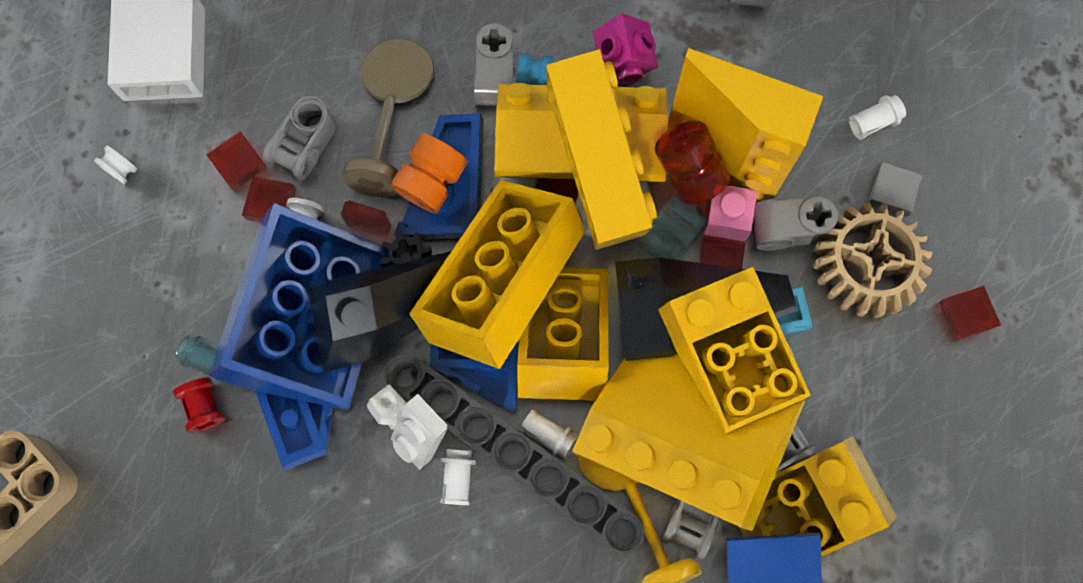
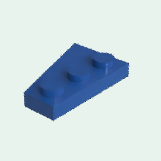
M480 113L439 116L432 136L458 151L466 158L468 163L457 182L445 186L449 195L437 214L428 212L408 201L409 205L403 221L398 222L394 233L396 238L397 231L399 230L403 233V236L413 237L418 232L421 239L461 238L481 209L484 119Z

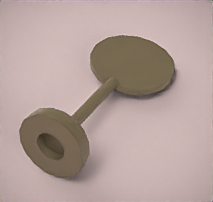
M406 39L388 40L376 45L367 53L361 65V78L367 91L378 100L384 101L372 158L360 157L349 161L344 167L342 180L351 189L365 195L389 197L397 194L390 187V183L398 170L391 164L382 161L394 103H404L419 97L429 87L433 78V62L427 50L418 43Z

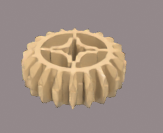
M870 202L863 204L859 211L852 206L843 212V217L838 214V221L835 227L828 233L820 235L823 241L818 242L814 246V252L821 257L815 260L813 268L825 271L818 278V284L826 285L830 283L832 289L827 293V299H834L839 294L844 298L841 302V310H847L852 304H856L857 316H864L870 309L875 318L885 315L886 309L894 315L902 310V304L905 306L913 304L917 298L915 293L920 294L927 287L923 279L930 276L933 270L924 264V262L932 258L933 252L921 249L920 247L927 242L928 236H916L913 233L918 226V221H912L906 225L902 222L904 210L897 211L893 216H890L887 204L881 205L875 212ZM870 232V236L864 244L855 242L852 246L842 244L844 238L850 234ZM889 241L894 245L898 252L894 251L891 248ZM871 252L872 258L866 255ZM872 262L878 265L874 268ZM845 267L854 272L856 281L848 274ZM893 274L901 276L895 288L874 290V286L881 279V276L890 277Z

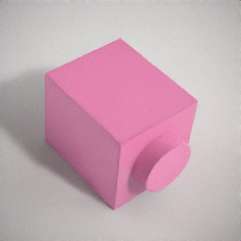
M714 183L707 200L701 239L743 246L752 231L757 191Z

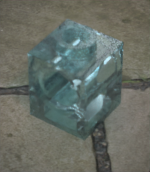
M672 195L657 214V218L651 223L653 228L645 236L641 237L639 247L654 258L661 257L681 260L702 233L707 219L702 216V211L694 203L686 199L680 201Z

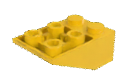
M753 267L673 299L658 309L678 355L724 433H728L811 396Z
M851 436L805 458L793 466L777 472L753 531L741 527L739 529L743 537L819 532L821 535L822 557L890 527L897 516L856 440Z

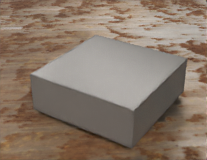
M882 162L878 166L868 203L870 202L871 205L876 207L887 204L889 211L896 213L897 211L904 210V216L908 217L913 211L923 174Z

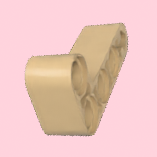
M13 430L0 434V472L9 481V484L0 492V566L73 498L78 487V480L74 471L44 439ZM24 443V457L21 461L17 462L16 451ZM52 474L54 485L52 490L46 494L43 485L45 479ZM17 507L19 518L12 527L9 517L11 511Z

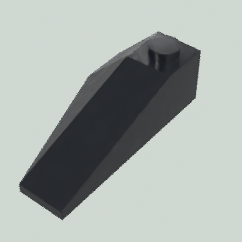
M451 251L308 285L322 370L329 372L368 361L416 330L418 326L409 313Z
M661 257L616 261L618 302L626 361L670 357L678 354L658 309L673 299L746 269ZM755 271L776 318L796 312V302L788 275Z

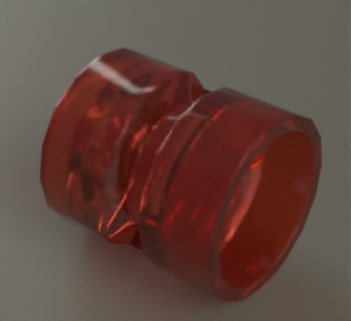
M688 121L670 128L661 135L654 147L665 173L669 174L670 182L679 200L685 204L703 203L716 197L726 188L730 180L729 172L720 153L716 151V145L706 124L700 121Z

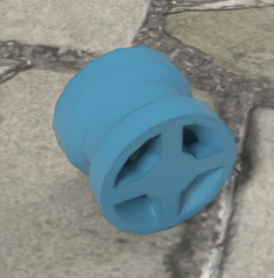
M520 53L516 83L547 85L546 65L553 63V56L532 59L529 54Z

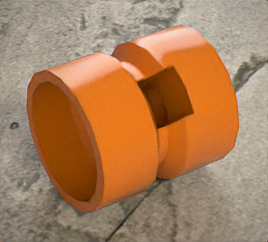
M421 133L408 154L411 164L401 165L390 183V187L418 207L437 214L449 195L445 186L457 182L468 161L458 151L441 140Z

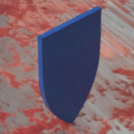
M819 532L726 538L728 583H822L821 535Z

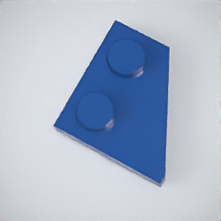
M518 341L500 369L430 344V368L509 412H516Z
M255 391L281 465L285 471L328 454L333 407Z

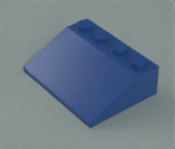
M274 203L260 220L208 376L254 391L345 410L349 409L362 362L329 372L322 370L308 285L381 268L379 261L382 258L389 257L383 251L382 245Z

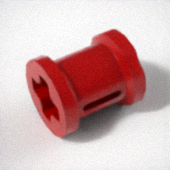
M209 377L186 382L173 390L175 399L181 400L188 421L185 424L186 432H200L219 425L225 420L224 414L217 410L210 390L213 387V382Z

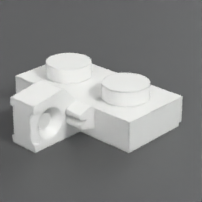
M390 384L369 399L367 408L377 423L389 425L390 429L394 430L390 439L393 441L396 453L405 462H412L421 470L432 460L448 429V425L419 394L406 403Z

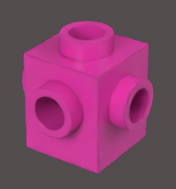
M622 13L592 31L596 50L600 49L603 62H612L617 81L620 84L637 83L643 79V75L658 68L655 54L656 44L651 34L649 22Z

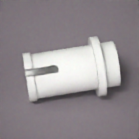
M885 95L880 98L878 104L858 114L851 115L849 117V125L855 137L862 140L888 125L893 127L899 125L901 119L906 117V109L898 96L890 97Z
M534 409L527 415L519 431L529 439L552 452L551 455L554 457L560 456L565 460L573 450L578 438L577 435L572 433V427L568 426L565 429Z
M446 449L445 458H441L440 461L445 463L440 503L469 505L471 465H476V460H472V451Z

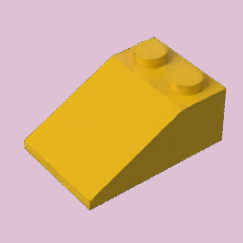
M563 267L519 338L517 363L518 398L596 401L608 381V269Z

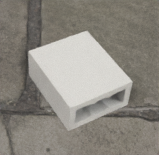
M111 0L108 85L123 101L203 97L205 8L200 0Z

